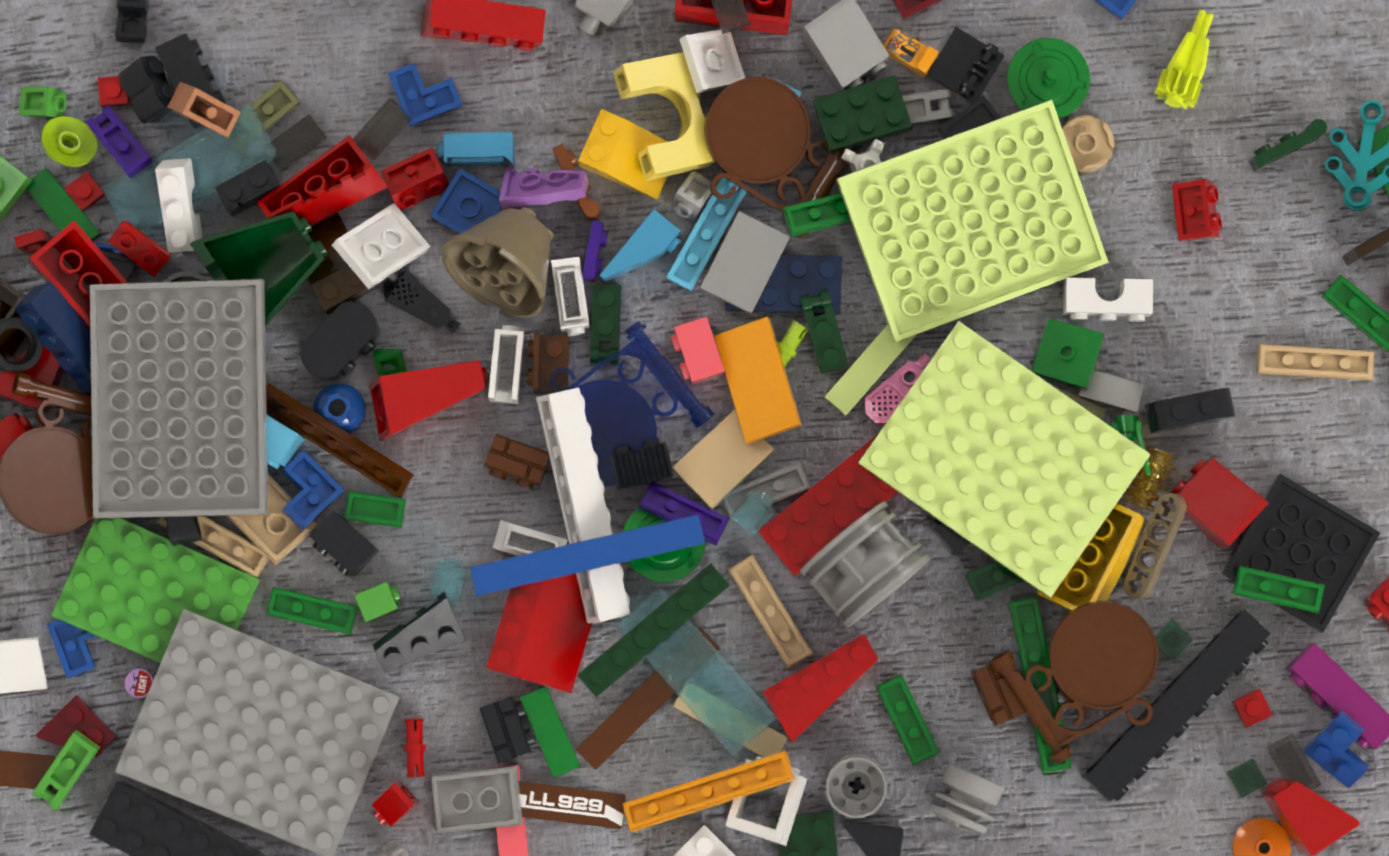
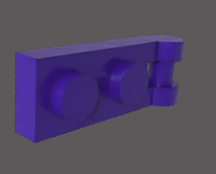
M107 105L101 110L102 113L95 118L90 117L85 123L126 175L132 178L152 164L153 161L115 112ZM108 122L111 123V124H109L107 127H105L104 129L101 128V127H103L105 124H107Z

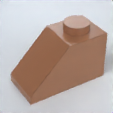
M182 82L179 83L167 107L227 138L241 113L205 92Z

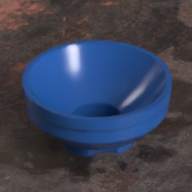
M336 383L325 387L319 392L315 398L313 411L350 434L362 424L366 414V406L362 395L355 388L347 384ZM336 399H340L346 404V410L341 416H333L329 411L331 402Z

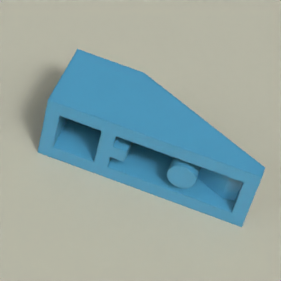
M653 209L599 275L600 279L605 283L663 257L667 251L672 254L682 241L679 239L681 230Z

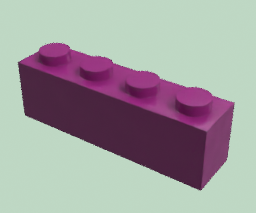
M1309 643L1286 667L1291 673L1288 676L1289 679L1299 688L1303 686L1312 693L1310 699L1321 709L1326 707L1333 714L1330 717L1331 719L1342 710L1364 728L1362 735L1355 741L1362 749L1365 750L1368 747L1369 749L1376 750L1389 737V714L1316 643Z

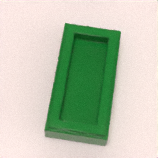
M348 491L344 519L402 528L406 499Z

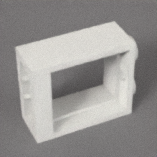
M746 759L745 764L752 762V760ZM792 767L795 780L790 783L776 830L740 819L747 796L733 800L725 826L786 846L807 778L800 776V770Z

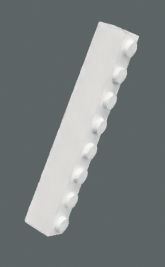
M574 388L536 397L569 544L611 535V514L604 500V484L599 478L597 469L598 457L592 447V431L586 420L584 411L585 400L583 395L580 394V389ZM619 563L576 573L587 623L603 622L630 614V599L624 588V572Z

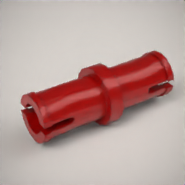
M414 718L405 719L406 745H403V751L406 752L407 757L406 778L415 777V766L416 778L425 777L424 751H427L426 744H423V718L415 719V731Z

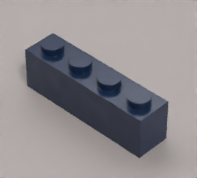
M51 281L33 287L14 309L21 316L23 323L29 326L37 335L40 343L57 359L59 366L66 370L73 378L77 387L84 393L91 395L90 328Z

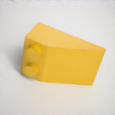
M601 109L578 159L579 167L654 200H658L668 176L645 181L637 154L647 146L668 141L622 117Z

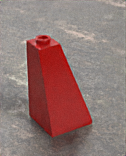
M480 360L379 376L369 385L379 441L387 440L484 390L488 377L485 367H481Z

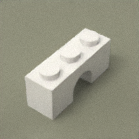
M191 158L163 160L157 166L155 172L168 252L194 251L190 243L202 239L203 234L200 214H194L192 206V190L195 187Z
M1066 278L1063 281V315L1070 316V320L1084 321L1088 320V316H1099V321H1116V316L1128 317L1130 322H1143L1145 317L1153 314V279H1123L1120 282L1119 298L1115 301H1105L1098 296L1095 289V278Z

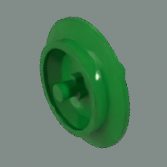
M1041 38L1027 43L1014 55L1008 68L1007 85L1013 101L1021 110L1052 100L1060 119L1073 113L1083 103L1090 86V72L1083 55L1074 46L1056 38Z
M636 509L628 518L623 532L666 521L641 509ZM705 544L628 561V563L637 573L647 579L657 582L677 581L689 575L699 565L705 551Z

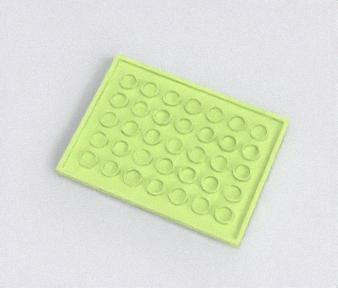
M1052 100L836 179L894 342L1109 263Z
M958 321L858 464L1044 595L1051 598L1151 454Z

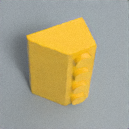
M1116 504L1052 597H1047L1039 590L1037 594L1068 612L1090 602L1108 601L1147 521L1141 514Z

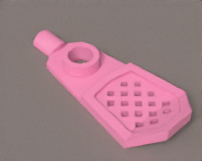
M924 353L916 362L908 361L864 398L865 414L876 424H886L931 361V358ZM906 372L914 374L915 379L913 382L905 381L904 374Z

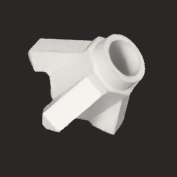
M875 139L866 151L857 154L849 149H845L841 158L849 163L852 173L880 163L879 155L883 151L885 143Z

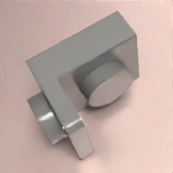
M692 170L676 192L670 206L671 209L676 211L679 216L694 222L700 210L712 195L710 191L711 181Z

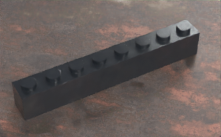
M1240 610L1150 704L1153 710L1151 720L1144 725L1132 723L1084 773L1082 778L1106 801L1120 800L1129 790L1126 785L1133 778L1138 780L1147 772L1149 767L1146 764L1153 757L1158 759L1167 751L1169 746L1166 743L1173 736L1178 738L1187 730L1189 726L1186 722L1193 715L1198 717L1207 709L1209 705L1206 701L1213 694L1218 696L1227 688L1229 684L1226 680L1233 673L1237 676L1249 664L1246 659L1253 652L1257 655L1268 644L1266 638L1270 633L1249 612ZM1147 708L1137 719H1142L1146 716Z

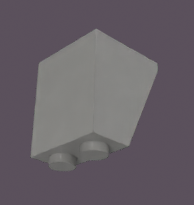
M841 0L804 26L802 40L839 91L862 85L864 83L862 79L871 73L873 76H876L887 67L885 63L889 59V54L855 0Z

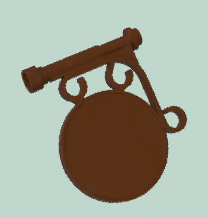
M749 77L736 81L724 88L715 97L708 109L704 127L706 145L714 162L725 172L714 176L710 182V191L718 199L732 197L737 189L736 186H738L767 206L778 209L783 213V207L826 197L847 164L841 158L844 151L830 154L826 142L816 141L809 143L810 121L803 102L792 89L777 80L766 77ZM863 145L851 148L849 150L856 152L857 148L861 149ZM816 146H822L827 152L826 159L822 165L812 156L813 149ZM806 153V158L811 165L815 167L821 165V167L804 192L798 179L787 177L786 175L797 167ZM720 178H725L736 186H731L727 194H720L716 189V182ZM778 180L776 195L781 201L787 200L782 193L784 183L791 182L795 185L800 199L790 205H779L742 182L762 184ZM809 233L797 235L796 237L803 239L804 235L808 236Z
M18 372L13 382L12 394L21 397L34 395V398L44 400L36 409V418L42 427L22 434L3 453L0 460V498L9 514L24 527L43 534L67 533L79 528L93 517L92 437L88 434V427L92 423L91 395L38 382L32 379L30 375ZM46 406L59 408L56 420H47L43 415V408ZM64 410L91 416L82 425L81 436L64 428L53 427L63 419Z
M1095 601L1081 605L1068 613L1058 624L1051 638L1049 648L1050 666L1041 664L1031 666L1027 669L1025 679L1019 670L1015 669L1016 666L1013 663L1015 659L1009 650L1001 652L989 661L993 670L999 672L1004 677L1029 719L1043 736L1052 751L1048 757L1051 761L1054 760L1056 764L1065 761L1071 756L1069 752L1070 747L1067 743L1081 735L1090 733L1126 711L1128 720L1135 725L1147 724L1153 715L1150 703L1138 697L1146 691L1156 674L1159 660L1158 644L1146 620L1138 612L1121 603ZM1041 670L1047 675L1046 682L1038 686L1040 692L1050 687L1052 676H1054L1059 687L1073 700L1063 702L1058 707L1054 718L1030 681V676L1034 671ZM1143 704L1147 707V714L1142 719H1135L1131 716L1128 709L1134 705ZM1082 705L1094 709L1117 708L1082 729H1069L1059 724L1063 710L1068 707L1078 710V717L1073 722L1075 727H1078L1083 720Z

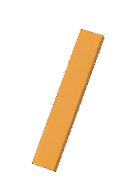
M783 751L622 804L629 830L635 832L794 781L795 778L788 753Z

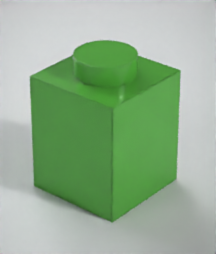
M389 582L354 595L367 623L400 610L398 603L402 602L396 585L391 587Z

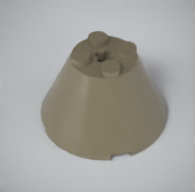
M522 207L520 210L507 208L448 239L442 247V251L445 254L442 261L452 279L466 293L483 305L486 301H489L501 307L499 312L502 314L528 318L537 315L545 303L550 244L554 235L551 230L536 219V214L533 210L527 207Z

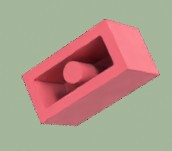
M707 317L674 327L675 335L671 336L675 352L681 351L684 362L679 364L684 379L690 378L693 385L725 374Z

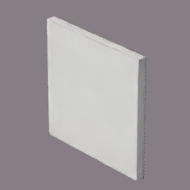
M38 637L1 640L0 693L48 689Z

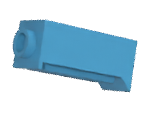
M513 132L444 133V142H439V159H444L446 167H449V162H452L453 166L504 165V161H506L515 168Z

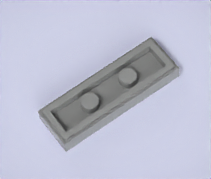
M798 462L737 486L722 501L730 520L807 491L810 489L801 463Z

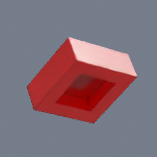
M119 76L98 78L99 100L102 108H105L107 105L110 107L130 105V97L123 89Z
M88 171L64 188L82 212H85L106 196Z
M42 228L14 237L17 248L22 252L27 251V254L36 253L50 241L48 233Z
M1260 689L1232 701L1245 728L1272 716L1271 710Z

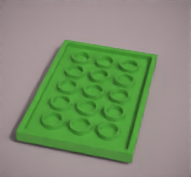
M95 518L51 616L161 663L183 609L238 630L260 579L183 545L172 546L169 539L122 518Z

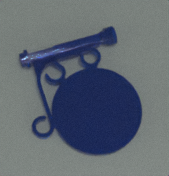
M639 320L625 330L628 334L626 338L630 340L634 337L633 341L620 351L605 358L569 387L561 389L555 384V376L560 372L568 373L571 379L575 380L574 372L568 368L556 369L550 378V384L556 392L574 388L580 389V394L583 395L585 400L584 411L586 420L592 431V447L598 457L597 469L599 478L604 486L616 485L609 456L615 453L614 448L631 444L632 449L643 447L642 441L657 438L654 416L668 417L672 415L677 409L678 401L689 411L690 421L696 428L715 415L708 405L704 406L703 403L699 402L666 357L661 355L643 331L647 327L646 324H641ZM618 356H633L641 360L638 375L633 379L623 376L622 367L626 361L622 360L617 368L620 382L600 379L579 385L610 360ZM645 365L672 398L673 407L670 411L662 412L657 408L656 402L659 397L664 395L663 391L658 392L653 397L652 408H650L644 397L628 386L629 383H635L642 377Z

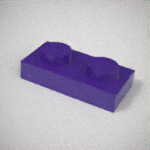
M592 220L582 275L584 281L595 282L596 275L602 273L604 259L599 258L600 248H606L609 232L604 230V222Z

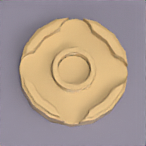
M1089 115L1077 116L1068 121L1062 128L1078 172H1094L1103 167L1112 156L1115 145L1113 133L1102 120L1100 121L1098 118Z

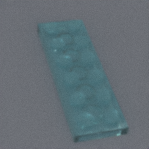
M249 104L238 110L241 113L228 138L206 128L153 158L152 164L132 178L125 174L102 187L120 224L122 221H128L141 232H144L163 221L155 169L163 160L191 158L195 187L192 190V204L215 192V187L264 160L268 162L279 156L253 106Z
M660 587L619 623L617 628L623 635L627 634L669 599V596ZM690 620L645 657L648 663L732 757L777 718Z

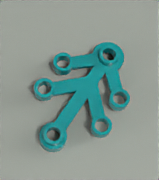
M1375 100L1366 101L1360 108V117L1364 122L1359 154L1348 141L1347 134L1343 129H1334L1329 136L1330 143L1342 151L1356 170L1355 180L1353 181L1342 168V161L1339 157L1331 156L1325 161L1326 172L1334 175L1345 189L1343 201L1353 211L1365 210L1372 202V194L1389 183V178L1386 176L1389 165L1384 167L1382 174L1366 183L1368 172L1389 158V140L1387 145L1371 155L1375 126L1383 118V107ZM1368 110H1375L1377 116L1372 119L1368 118L1366 112ZM1340 133L1344 136V139L1341 142H1335L1333 136ZM1331 161H1336L1339 167L1336 170H1331L1328 164ZM1355 193H1361L1363 200L1355 202L1352 196Z

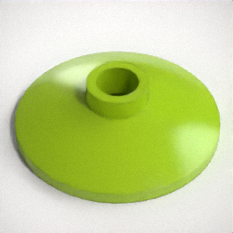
M69 116L55 117L45 124L41 132V143L47 155L64 166L79 167L86 165L94 158L97 152L98 143L96 136L91 132L86 123L77 118Z

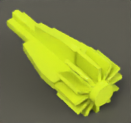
M1199 10L1192 31L1186 33L1167 69H1164L1161 73L1154 94L1158 95V99H1165L1164 103L1171 107L1180 108L1182 106L1184 109H1187L1188 106L1194 108L1203 86V83L1199 82L1206 69L1210 43L1206 36L1214 17L1212 13Z

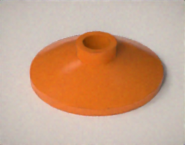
M1257 818L1244 823L1237 830L1233 839L1232 850L1234 856H1290L1291 843L1287 832L1281 825L1270 819ZM1263 842L1267 843L1269 847L1268 851L1264 854L1259 851V845Z

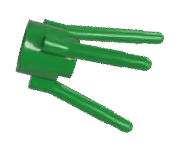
M1120 415L1116 417V423H1110L1113 429L1132 442L1136 441L1137 438L1138 446L1146 451L1142 435V423L1139 421L1138 416ZM1147 459L1143 466L1145 474L1150 476L1151 469Z

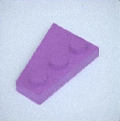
M506 167L499 203L501 209L505 210L507 208L521 209L525 206L538 204L547 205L564 200L574 201L586 196L588 178L585 171L553 170L549 174L539 173L538 169L528 168L527 173L516 172V169L513 167Z

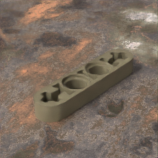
M1163 494L1156 503L1124 580V590L1132 598H1146L1153 591L1186 512V501L1180 494ZM1168 501H1173V505L1176 506L1175 511H1170V507L1167 506ZM1161 516H1167L1166 519H1171L1172 521L1169 522L1167 520H1161L1160 518ZM1160 524L1167 531L1166 537L1162 541L1156 539L1154 533L1156 527ZM1148 551H1152L1156 558L1154 565L1151 567L1146 566L1143 559ZM1139 569H1140L1141 571H1144V572H1149L1150 574H1149V575H1143L1144 573H1143V572H1139ZM1135 580L1140 581V584L1143 586L1142 590H1137V586L1134 585Z

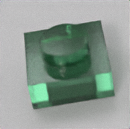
M1173 619L1155 635L1158 647L1171 660H1174L1194 640Z
M1253 758L1226 772L1240 798L1267 784Z

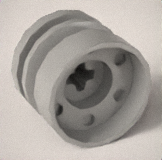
M851 753L839 758L832 765L826 779V794L830 804L838 813L849 818H864L874 814L882 806L887 795V777L883 767L874 758L866 754ZM855 777H860L861 783L865 784V787H860L858 792L853 791V786L848 784L849 781H854Z
M948 764L941 782L949 787L951 792L949 795L936 792L935 797L946 801L945 806L942 808L931 803L929 810L934 812L942 821L967 832L985 834L987 827L976 823V820L980 816L991 821L992 816L982 810L983 804L997 806L1004 788Z

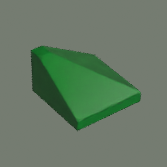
M402 349L373 350L378 377L407 372Z

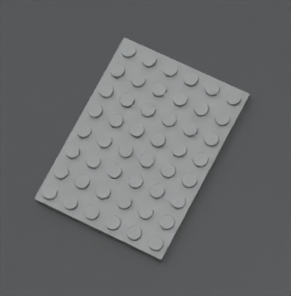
M264 280L90 285L93 518L268 514Z
M183 609L115 772L320 855L334 856L400 696Z

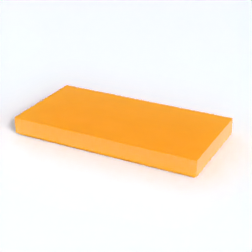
M764 317L715 335L714 337L745 442L751 444L802 426L770 318Z

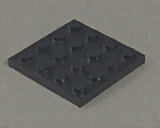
M1278 474L1264 498L1269 504L1249 524L1221 574L1235 582L1237 568L1240 565L1325 585L1318 614L1273 604L1322 633L1325 631L1381 532L1287 477Z

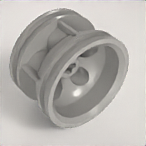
M885 501L871 509L839 534L800 570L803 577L808 574L812 579L809 584L812 587L814 586L835 612V616L843 615L846 619L843 622L845 628L850 627L874 609L932 559L929 553L924 556L919 550L923 546L920 543L914 545L909 538L902 537L892 524L897 515L895 512L890 515L887 513L886 509L889 505Z

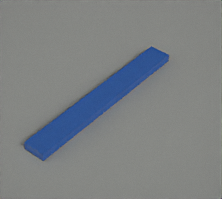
M693 515L472 566L470 571L476 596L705 544L699 515Z

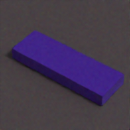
M655 482L650 483L638 508L666 522L699 515L704 540L717 546L730 519Z

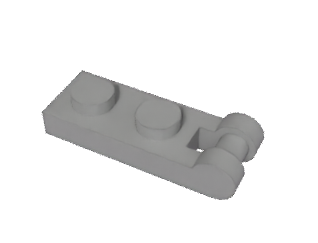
M949 89L902 96L912 125L947 121L954 117V111L950 109L949 104L951 99ZM930 102H938L939 110L931 112Z

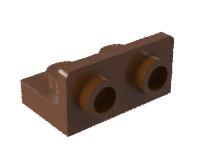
M534 333V340H528V357H533V369L528 368L527 385L533 386L534 393H556L568 390L569 336Z

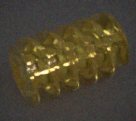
M1146 447V451L1151 454L1150 458H1148L1151 475L1147 476L1145 469L1141 468L1137 473L1141 479L1134 478L1131 482L1136 489H1127L1125 493L1131 498L1128 501L1153 512L1155 506L1152 505V502H1157L1160 498L1157 491H1167V488L1161 483L1162 480H1172L1166 471H1176L1177 469L1171 463V460L1179 459L1158 448Z

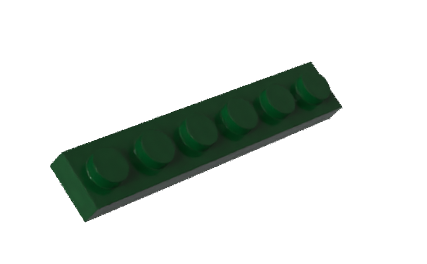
M710 563L577 675L578 678L597 698L730 585Z

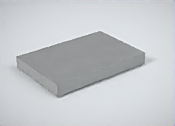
M739 211L700 289L752 314L790 236Z
M517 766L430 776L436 834L523 824Z

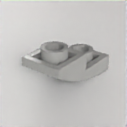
M1093 370L1088 389L1081 388L1079 397L1138 414L1146 386Z

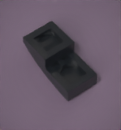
M117 0L118 17L115 32L117 42L145 43L149 0Z

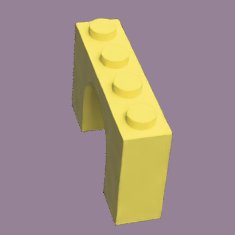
M683 52L622 64L613 72L621 100L646 94H658L669 99L676 106L681 117V131L677 140L647 146L637 154L645 181L707 168L714 163L705 141L704 127L706 115L703 114L701 109L700 93H696Z

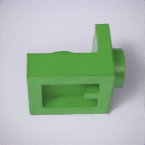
M21 87L20 116L50 118L64 116L66 108L65 91L52 87Z

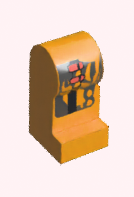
M895 28L892 29L883 44L889 57L923 79L939 54V51L934 48L927 47Z

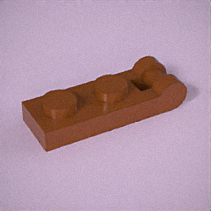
M563 144L552 148L561 170L576 171L574 166L578 162L572 149L566 151ZM589 184L587 185L586 191L591 190ZM586 192V196L577 199V202L584 217L588 221H596L601 215L599 204L594 200H590Z

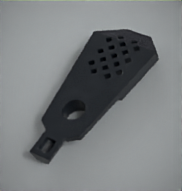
M408 271L390 275L383 285L385 301L436 328L445 326L455 333L460 326L458 321L450 317V309ZM432 307L439 309V315L435 318L429 316V310Z

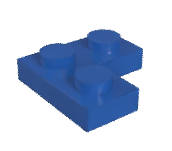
M415 63L388 73L410 127L463 107L452 78L425 89Z
M304 450L283 468L282 473L301 492L283 507L282 512L303 531L344 493V489Z
M60 619L47 624L67 678H72L96 668L87 640L95 638L97 635Z
M1342 710L1306 745L1303 751L1348 789L1369 767L1366 762L1348 749L1362 735L1364 728Z

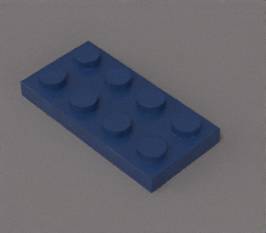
M781 255L753 312L804 314L800 296L808 294L811 297L820 294L819 291L828 289L834 314L840 315L842 257ZM726 302V311L745 312ZM823 305L812 308L814 314L825 312Z

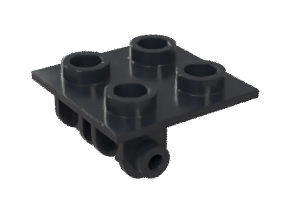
M955 27L928 71L927 76L974 103L981 96L1003 60L1004 55L998 52L999 48L994 44L989 43L986 45L958 27Z

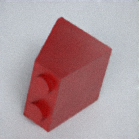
M1213 457L1206 462L1203 459L1198 461L1190 470L1194 475L1187 482L1181 480L1171 491V493L1180 494L1184 497L1187 505L1184 516L1219 548L1230 546L1269 504L1263 497Z
M1277 778L1266 786L1267 791L1261 794L1300 854L1314 856L1361 825L1356 818L1298 781Z

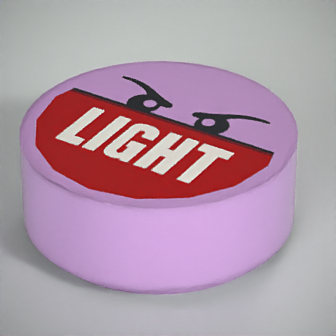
M135 669L126 676L125 689L135 698L147 697L154 676L148 670Z

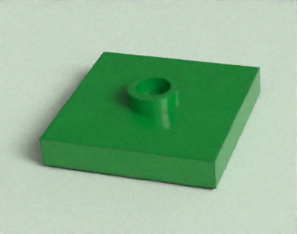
M1049 318L1031 372L1038 376L1088 389L1104 340V333Z

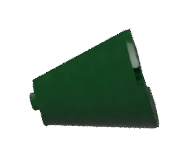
M294 211L190 243L214 281L264 280L265 327L325 260L324 256L328 254L320 240L313 242L308 233L313 230L304 216L298 219Z

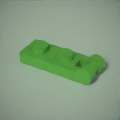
M78 730L73 732L34 790L33 795L39 800L43 798L50 803L49 807L55 812L58 811L100 749V746ZM50 785L59 790L57 794L49 789Z

